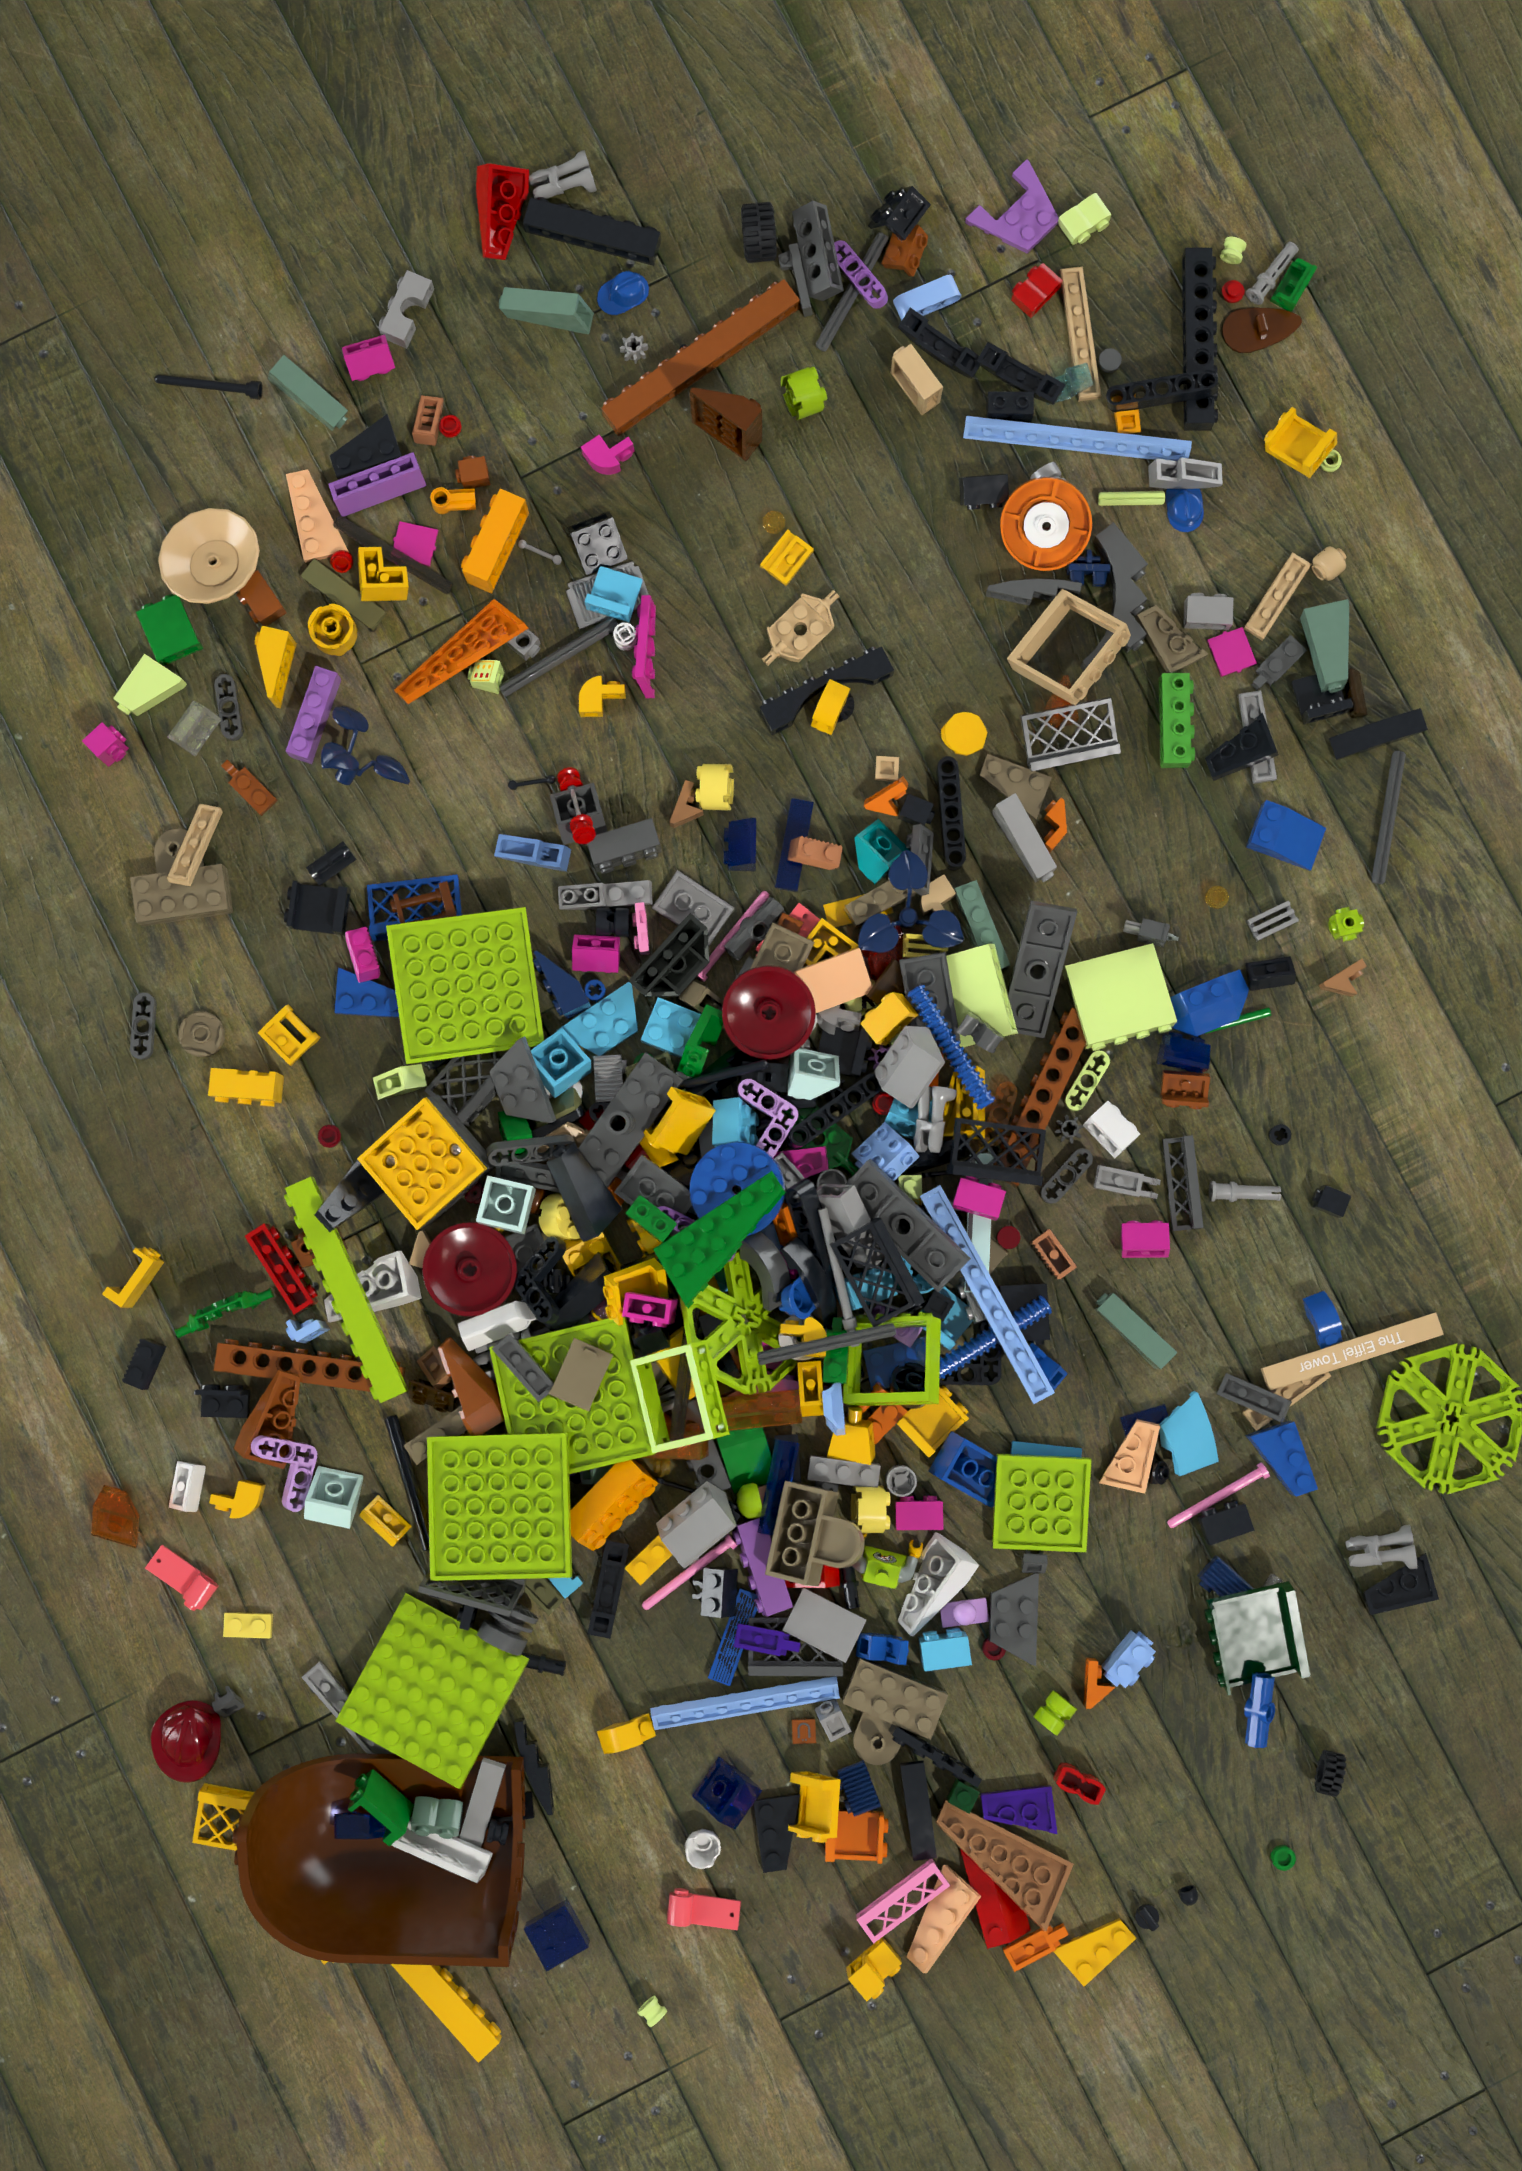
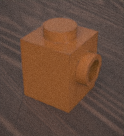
M467 456L463 460L458 461L459 469H455L458 483L462 482L464 489L491 485L485 456Z

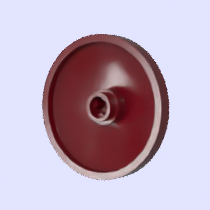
M773 965L755 967L737 977L727 990L722 1007L723 1024L731 1041L743 1052L761 1059H777L798 1050L810 1036L816 1017L815 1001L812 992L803 979L786 968Z
M470 1222L456 1224L438 1234L428 1246L422 1264L423 1281L431 1298L444 1310L460 1316H478L500 1306L509 1296L514 1286L517 1272L515 1255L508 1241L493 1228Z

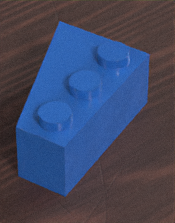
M1286 1421L1245 1435L1290 1495L1297 1497L1318 1489L1294 1421Z

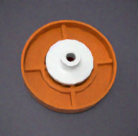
M1039 477L1020 485L1007 499L1001 514V535L1008 552L1022 565L1040 571L1056 570L1072 563L1086 548L1092 531V515L1086 498L1074 485L1056 477ZM1044 522L1050 523V526L1047 528L1042 525Z

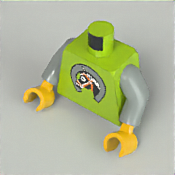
M862 1533L865 1540L867 1533ZM911 1540L908 1549L909 1556L864 1545L861 1558L852 1567L861 1574L863 1581L895 1589L899 1583L909 1581L913 1577L918 1562L917 1558L922 1555L923 1543L921 1542L919 1548L913 1547L914 1540Z

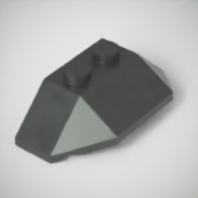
M690 913L628 982L645 997L679 996L710 962L708 928Z

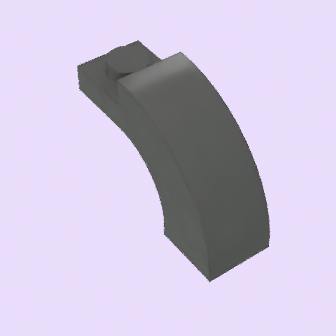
M759 1231L746 1236L741 1242L743 1244L739 1248L740 1259L749 1263L756 1271L761 1282L763 1308L771 1311L782 1304L781 1293L786 1286L791 1284V1278L786 1262L778 1248L766 1235Z

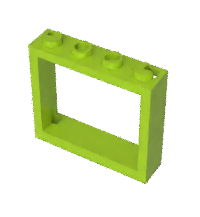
M919 1312L918 1316H911L910 1313H900L897 1317H893L880 1324L893 1323L895 1328L926 1327L925 1392L860 1393L862 1343L856 1347L849 1346L847 1384L843 1386L844 1404L851 1406L939 1404L941 1319L932 1316V1313ZM876 1314V1318L874 1319L876 1320L882 1317L884 1314ZM867 1315L855 1316L858 1325L856 1331L873 1327Z
M707 1340L630 1360L652 1454L730 1435ZM686 1353L705 1433L670 1442L651 1362Z

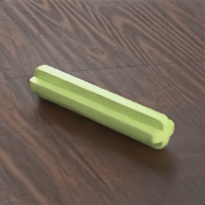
M1164 491L1100 492L1098 494V505L1100 506L1162 505L1165 502Z

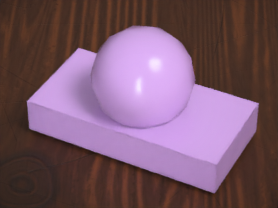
M985 1597L948 1602L940 1610L942 1628L989 1622Z

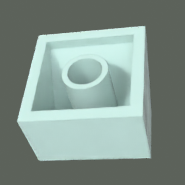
M802 1048L791 1054L788 1063V1096H793L796 1099L812 1100L840 1085L839 1056Z
M318 1466L305 1499L304 1519L350 1529L357 1509L363 1475Z

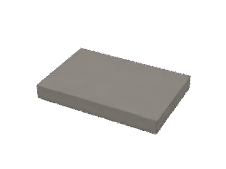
M677 870L652 909L677 926L691 913L708 928V943L710 946L733 912L734 907Z
M803 1588L782 1631L846 1663L866 1619Z

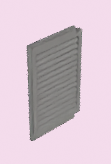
M633 561L611 568L612 570L643 580L639 566L634 567ZM597 573L567 584L570 589L566 593L579 629L611 618L587 610L585 606L587 593L591 594ZM644 580L634 610L641 604V596L649 595Z

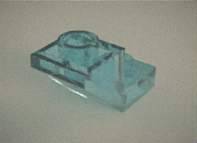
M1087 363L1066 368L1062 376L1054 377L1066 384L1055 403L1068 400L1093 386Z

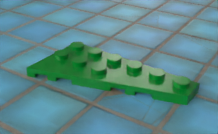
M772 1171L653 1249L688 1309L694 1303L693 1300L700 1291L703 1292L706 1289L710 1279L721 1271L743 1244L741 1242L749 1233L752 1234L757 1228L756 1224L761 1218L768 1214L786 1193Z

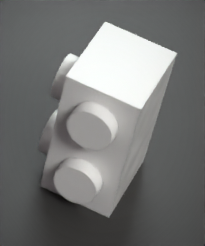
M1109 1101L1101 1106L1083 1124L1114 1158L1122 1153L1140 1135L1136 1126L1127 1121L1120 1110Z

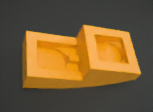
M1114 396L1112 401L1120 402L1123 398L1121 396ZM1139 409L1114 412L1117 433H1141Z

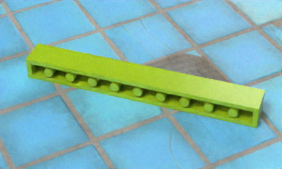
M308 1177L286 1187L287 1194L284 1195L288 1206H293L296 1215L293 1216L295 1223L299 1229L303 1228L306 1235L303 1237L307 1249H312L315 1258L312 1259L318 1272L322 1271L325 1278L322 1280L326 1292H331L334 1301L331 1303L336 1314H341L344 1322L341 1323L345 1335L351 1336L353 1341L351 1349L355 1357H360L363 1363L360 1368L365 1379L369 1378L372 1387H370V1391L374 1400L379 1399V1402L383 1403L409 1391L337 1228L329 1232L315 1216V1213L325 1202L315 1178Z

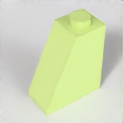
M144 654L113 699L119 704L117 708L125 714L129 715L132 712L139 716L182 690L187 684L182 678Z

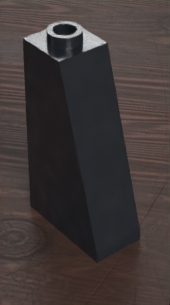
M572 1143L565 1147L560 1145L552 1151L553 1156L547 1161V1165L579 1236L585 1242L598 1237L618 1215L622 1207L575 1144Z
M597 1252L553 1299L560 1310L559 1319L554 1324H545V1326L553 1332L570 1328L606 1298L603 1293V1287L605 1286L604 1276L617 1272L616 1266L600 1252Z

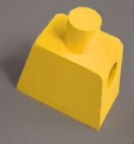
M849 1407L848 1417H844L846 1435L836 1436L833 1433L827 1458L871 1465L875 1458L873 1423L869 1420H862V1408Z

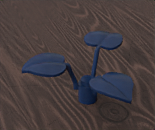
M343 706L334 708L332 715L336 723L345 729L353 730V735L348 751L340 744L328 742L323 746L321 751L322 768L338 769L335 778L344 785H351L356 775L361 776L371 766H374V771L380 776L409 785L410 780L404 767L396 759L389 756L379 755L376 761L372 760L359 769V762L351 753L358 731L367 732L369 727L368 721L360 712L352 708Z
M903 851L889 869L890 883L898 890L908 888L905 909L900 912L898 921L890 923L888 916L885 914H875L869 917L859 934L858 947L860 950L876 953L888 952L896 946L899 938L898 931L894 926L909 929L915 924L927 925L922 932V936L933 947L949 948L957 946L964 941L960 923L957 917L950 911H935L931 914L929 921L918 920L917 912L910 908L912 888H923L928 878L925 864L913 852Z

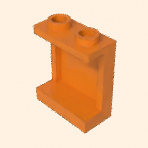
M839 1809L837 1838H828L827 1842H825V1862H835V1859L877 1861V1864H882L883 1857H887V1843L883 1842L884 1833H888V1818H884V1812L869 1811L854 1817L853 1812L848 1814L846 1809Z

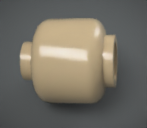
M1326 547L1313 558V566L1311 567L1313 573L1320 580H1333L1346 569V555L1340 548Z

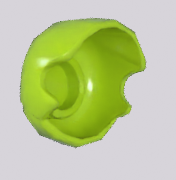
M748 1483L741 1486L736 1498V1504L740 1513L749 1519L763 1517L764 1512L757 1484Z

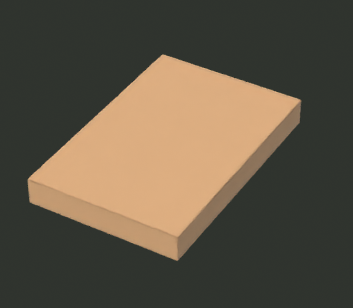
M860 948L852 949L794 971L795 974L803 979L812 992L816 1013L864 996L872 989Z

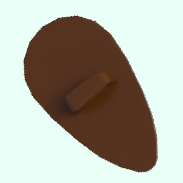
M1239 309L1232 312L1225 319L1222 326V337L1225 344L1233 351L1251 353L1286 339L1299 328L1302 319L1299 315L1283 309Z

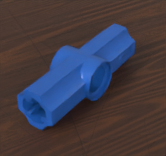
M1256 1672L1252 1677L1251 1694L1244 1708L1245 1717L1248 1718L1245 1743L1250 1747H1267L1269 1724L1275 1715V1704L1272 1703L1275 1677L1271 1674Z

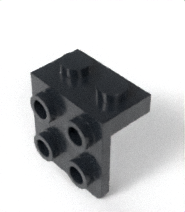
M836 1027L834 1035L823 1030L818 1052L839 1056L840 1074L859 1078L861 1072H866L868 1059H865L864 1056L866 1050H871L873 1039L863 1028H861V1031L853 1030L849 1032Z

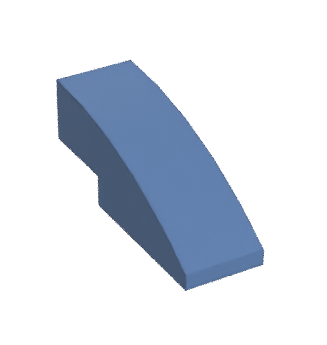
M499 834L494 856L523 864L567 872L571 849L565 845L546 843L537 839Z

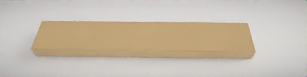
M1083 266L1060 269L1059 273L1060 278L1063 280L1061 287L1078 402L1100 399L1101 391Z

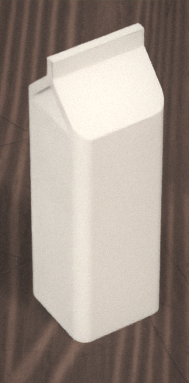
M514 1301L457 1324L467 1350L471 1351L502 1339L510 1332L515 1334L527 1329L531 1321L536 1320V1317L525 1302Z

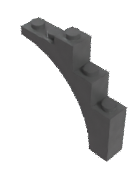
M1113 522L1096 535L1093 543L1102 555L1105 564H1110L1109 574L1113 589L1111 616L1126 623L1131 636L1128 643L1122 647L1127 653L1131 649L1133 651L1138 650L1145 643L1143 640L1147 635L1134 618L1145 609L1144 604L1147 601V597L1133 580L1137 582L1146 574L1144 571L1148 563ZM1107 630L1096 649L1082 661L1080 668L1083 672L1114 633Z

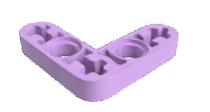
M745 1079L737 1087L739 1097L772 1118L756 1146L764 1149L766 1143H762L763 1139L769 1144L775 1145L774 1150L772 1147H769L767 1153L774 1157L797 1121L798 1110L794 1105L752 1079ZM743 1085H753L752 1090L756 1093L759 1092V1089L763 1091L758 1097L757 1103L753 1101L756 1097L753 1094L749 1093L747 1096L743 1094L745 1091L742 1088ZM764 1096H771L773 1098L774 1105L772 1108L766 1109L762 1106L761 1100ZM791 1109L793 1119L789 1118L785 1121L784 1125L788 1126L785 1130L782 1125L775 1123V1120L777 1119L781 1122L784 1114L781 1113L782 1110L787 1111ZM771 1128H778L781 1131L782 1136L778 1141H773L769 1138V1130Z
M269 1436L255 1437L251 1443V1451L254 1455L263 1459L291 1463L282 1496V1504L292 1512L302 1510L305 1506V1499L310 1488L317 1460L316 1449L311 1445ZM266 1444L273 1448L272 1451L267 1449L260 1450L259 1445ZM287 1444L289 1446V1453L285 1457H281L279 1450L283 1445ZM296 1450L299 1452L307 1451L309 1456L303 1458L296 1455ZM303 1471L305 1475L304 1480L296 1484L294 1480L295 1475ZM293 1486H294V1487H296V1488H298V1489H301V1491H298V1490L295 1491V1490H293L292 1488H293ZM291 1498H298L297 1503H290Z

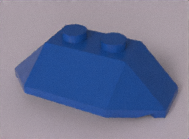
M1241 970L1222 975L1170 997L1177 1019L1176 1024L1172 1028L1197 1037L1238 1020L1249 992Z

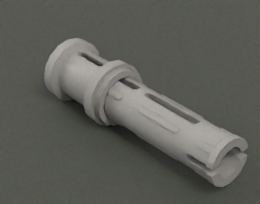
M1287 242L1265 273L1259 274L1253 287L1246 291V296L1251 302L1261 305L1269 290L1274 289L1275 280L1299 251L1294 243Z
M1210 1181L1209 1200L1211 1202H1214L1216 1199L1229 1200V1202L1237 1201V1199L1277 1201L1281 1199V1194H1272V1192H1281L1280 1186L1237 1185L1234 1181H1230L1229 1184Z

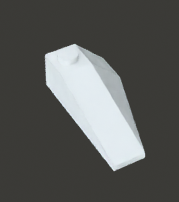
M396 1251L379 1257L373 1262L374 1264L371 1267L357 1274L374 1312L404 1305L422 1298L418 1277L402 1251ZM332 1294L324 1299L327 1319L330 1323L343 1320L341 1314H336L331 1302L334 1301Z
M937 1532L934 1533L922 1552L920 1559L923 1561L919 1572L914 1574L913 1580H915L913 1589L911 1593L907 1594L898 1618L899 1624L910 1636H914L968 1583L979 1567V1564L965 1550Z

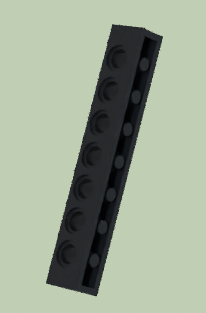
M1185 248L1182 255L1183 373L1211 369L1218 373V367L1214 365V357L1217 356V343H1214L1213 335L1217 333V322L1213 321V314L1216 313L1217 301L1213 300V292L1216 291L1217 282L1216 278H1213V270L1216 268V256H1212V248ZM1195 271H1201L1204 276H1197ZM1195 293H1202L1205 298L1200 299L1196 297ZM1200 314L1205 320H1198L1195 315ZM1201 336L1205 339V342H1198L1195 337ZM1196 358H1202L1206 364L1197 363ZM1212 380L1204 381L1206 386H1211L1214 383ZM1183 384V390L1191 388L1189 384ZM1218 391L1210 397L1183 401L1184 431H1211L1214 423L1218 421V409H1214V401H1217ZM1196 402H1203L1206 408H1199Z

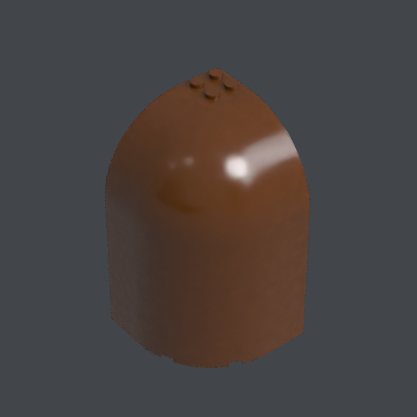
M351 1753L332 1755L309 1760L278 1773L256 1790L250 1798L244 1814H241L239 1817L238 1828H235L233 1831V1843L237 1844L234 1863L238 1865L240 1887L249 1910L262 1928L274 1939L295 1952L317 1960L337 1963L509 1967L518 1927L519 1911H517L518 1901H521L524 1874L525 1843H520L523 1842V1829L526 1827V1819L523 1820L526 1809L524 1757L478 1756L461 1789L454 1787L396 1754ZM487 1758L506 1765L491 1817L513 1816V1821L509 1822L505 1845H500L497 1841L486 1842L487 1828L482 1848L493 1854L485 1875L478 1883H475L394 1846H388L382 1841L386 1827L362 1806H358L353 1812H350L348 1810L349 1797L355 1789L354 1783L361 1774L364 1773L366 1775L370 1770L374 1769L413 1804L415 1803V1798L419 1796L432 1797L439 1800L451 1799L463 1802V1813L459 1836H456L459 1838L482 1760Z

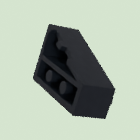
M388 414L330 455L338 480L402 457Z

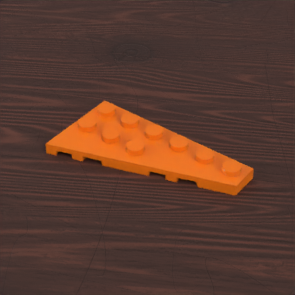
M493 599L395 688L394 691L407 704H410L529 628L522 620Z

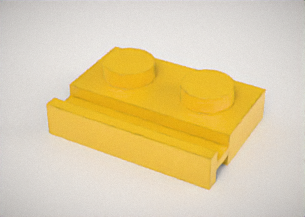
M787 529L761 562L760 567L787 586L814 552V548Z

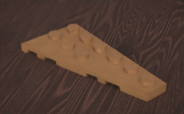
M944 1800L935 1823L1044 1932L1047 1931L1074 1864L971 1812L969 1814Z

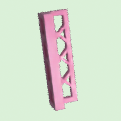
M929 1859L857 1913L856 1920L871 1941L875 1943L947 1889L950 1884L938 1869L935 1861ZM934 1873L943 1883L936 1889L926 1888L927 1879ZM923 1882V1887H917ZM912 1890L922 1891L921 1900L916 1904L907 1902V1895ZM893 1904L903 1906L902 1915L898 1918L887 1917L888 1908ZM885 1911V1915L880 1916V1914ZM873 1919L884 1920L882 1930L874 1935L867 1924ZM887 1921H892L890 1924L886 1926Z

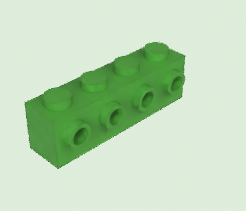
M1162 673L1159 677L1160 768H1188L1191 761L1195 760V748L1191 747V739H1194L1195 729L1194 725H1191L1190 716L1194 715V703L1190 702V694H1193L1194 684L1193 680H1190V673Z

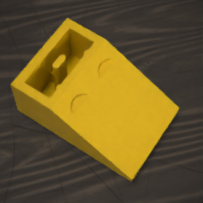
M604 1232L598 1237L585 1242L581 1238L563 1240L566 1244V1250L562 1257L574 1277L597 1252H600L614 1265L616 1263L621 1264Z

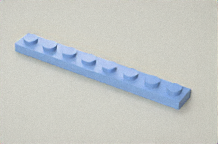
M834 1676L787 1685H777L764 1689H754L741 1693H731L724 1696L708 1697L695 1701L661 1705L650 1708L654 1730L839 1699L840 1694L837 1677Z

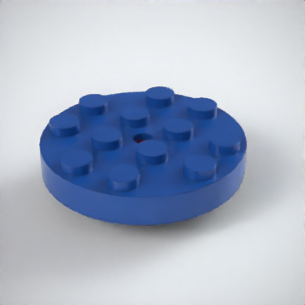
M731 1142L713 1148L699 1160L691 1176L690 1199L695 1213L700 1219L738 1193L735 1190L736 1185L740 1186L742 1191L771 1171L776 1175L785 1190L784 1177L779 1165L769 1153L750 1143ZM785 1194L772 1210L765 1214L756 1224L757 1228L752 1234L763 1230L772 1223L780 1212Z

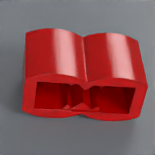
M1044 263L1039 267L1035 265L1028 272V279L1023 283L1019 281L1012 289L1011 301L1030 318L1055 295L1063 282Z
M1060 1763L1053 1776L1056 1784L1062 1790L1078 1794L1082 1800L1090 1804L1099 1805L1106 1791V1788L1098 1778L1090 1774L1081 1773L1075 1766L1068 1763Z

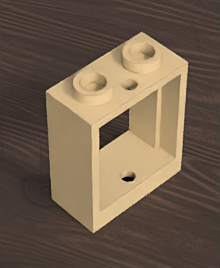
M912 344L907 347L902 346L893 353L890 373L919 413L923 415L940 403L943 386Z

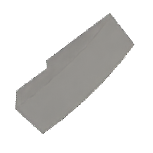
M1182 457L1178 461L1156 458L1148 466L1149 487L1199 489L1223 485L1221 463Z

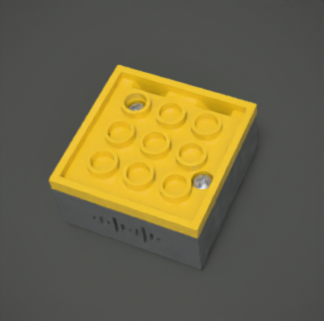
M439 1095L423 1098L357 1158L416 1230L432 1225L496 1167L490 1164L485 1149Z

